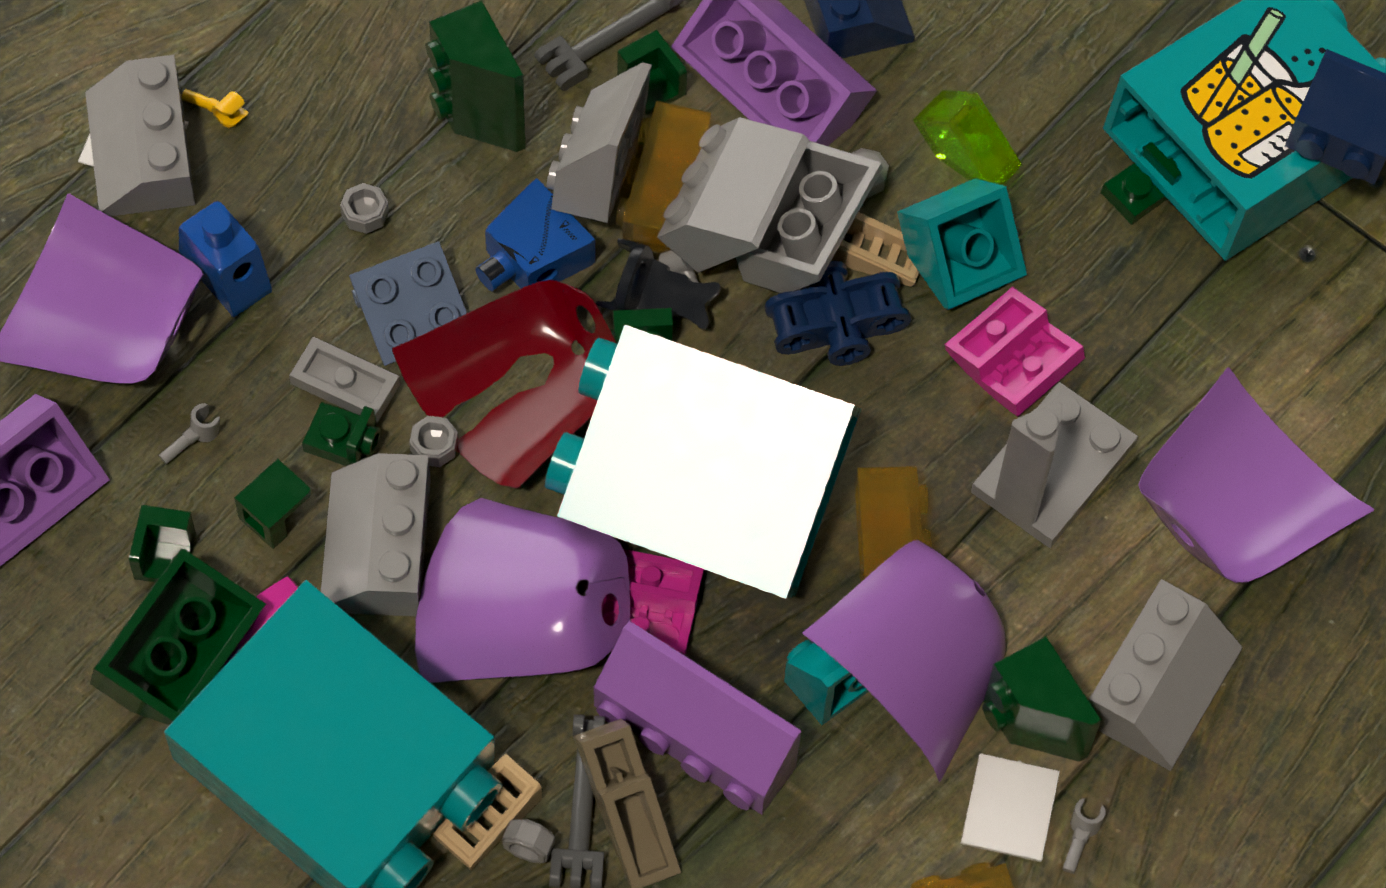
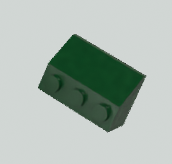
M482 0L429 21L430 42H427L425 47L432 63V67L428 68L427 72L434 92L430 93L429 97L437 117L440 120L446 118L455 134L515 152L526 149L523 73Z
M181 547L94 667L90 685L132 713L171 725L218 674L265 608L266 603Z

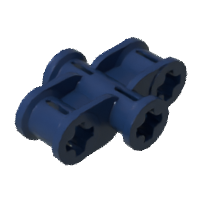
M831 261L820 281L808 285L810 288L783 292L771 297L766 301L764 308L766 315L772 318L777 333L774 343L777 352L787 355L796 354L830 345L827 355L829 362L833 365L844 366L863 360L871 352L869 342L864 338L896 333L907 327L911 322L909 310L902 307L898 289L901 284L898 275L893 272H881L845 281L848 275L846 264L841 261Z

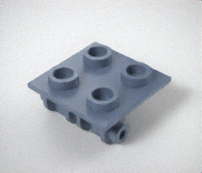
M439 241L349 275L354 288L352 290L354 301L357 307L363 311L384 366L396 361L392 352L393 347L467 314Z

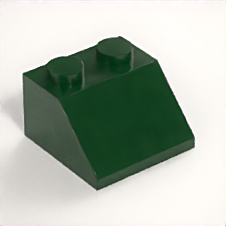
M1046 636L993 664L982 709L988 723L996 732L1002 730L1010 744L1078 762L1088 758L1101 719Z

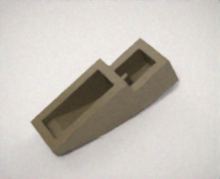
M618 719L574 735L573 737L595 800L630 888H643L680 874L681 870L651 779L645 773L630 725L624 720Z

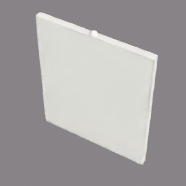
M980 753L961 844L1042 862L1060 771Z

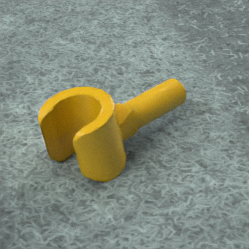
M185 89L182 93V100L212 112L216 119L227 128L235 126L248 114V111L242 108L245 104L244 99L234 91H231L221 101Z

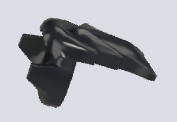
M618 238L617 243L619 247L631 253L622 272L614 299L612 301H596V305L613 311L672 308V320L682 317L690 320L700 329H707L710 323L707 306L719 295L721 285L716 282H692L685 274L670 271L668 265L655 260L649 245Z

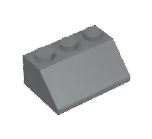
M167 55L126 61L85 92L99 211L111 217L195 205L181 88L175 56Z
M642 62L592 89L585 106L576 107L571 123V134H564L559 151V161L553 160L548 173L547 189L554 190L551 210L605 223L608 222L641 142L651 64Z
M741 117L721 126L719 124L713 125L700 139L699 146L701 150L695 162L684 172L681 179L684 184L677 198L666 208L664 212L666 220L657 238L697 273L758 249L809 143V139L801 133Z
M809 141L758 249L736 257L743 281L779 293L796 291L820 281L883 169L882 162Z
M378 453L332 472L321 592L347 614L416 617L423 586L431 484L428 455Z
M1161 579L1089 698L1090 704L1101 719L1098 731L1169 771L1174 767L1242 650V646L1206 603Z

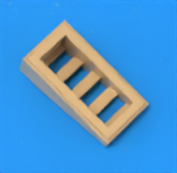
M858 212L847 231L848 234L852 235L850 243L842 240L831 261H841L846 264L847 268L870 275L881 272H893L898 275L900 284L912 287L916 282L919 271L908 255L903 267L895 264L900 250L906 251L902 232ZM863 238L871 241L868 251L860 248ZM882 244L890 246L885 259L878 256Z
M506 754L488 772L502 784L507 781L520 795L515 798L503 786L501 787L495 799L507 810L501 815L490 805L482 816L493 826L487 831L476 821L467 829L479 840L473 848L455 831L457 827L448 819L433 833L434 838L470 870L502 840L510 820L523 819L542 800L541 785Z

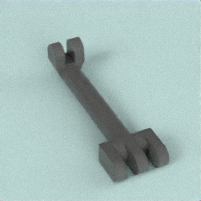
M650 0L572 47L560 35L540 47L535 52L534 57L541 65L548 63L545 67L546 72L552 78L558 76L556 84L562 91L568 90L588 78V67L583 63L585 60L678 6L684 0Z
M574 714L573 736L604 725L605 716H594V720H585L584 715ZM578 749L568 849L552 848L549 887L560 888L563 875L562 868H570V888H581L582 869L592 870L590 875L591 888H602L604 852L589 851L594 794Z

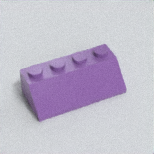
M702 0L671 46L675 52L749 120L804 134L809 141L825 146L830 145L854 124L877 91L778 0Z
M34 394L0 421V566L110 480L57 403L37 394Z
M629 620L623 628L594 686V706L597 708V713L600 716H605V721L608 723L618 719L624 720L630 725L631 730L639 735L640 742L646 748L658 755H663L666 752L680 761L682 769L695 780L703 783L709 780L723 789L724 796L738 808L743 810L752 808L762 815L796 768L801 730Z

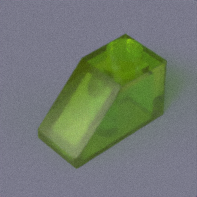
M942 90L913 119V122L934 155L968 181L976 178L1003 185L1022 165L977 92Z

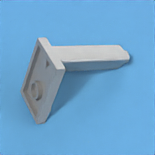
M1058 382L1036 409L1012 421L1007 444L973 483L971 493L1041 543L1051 548L1133 449L1138 436L1061 382Z

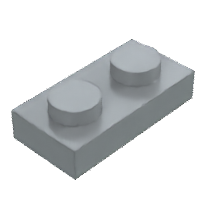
M315 337L311 339L289 375L292 385L350 412L360 415L364 406L374 409L376 424L400 386L398 375Z

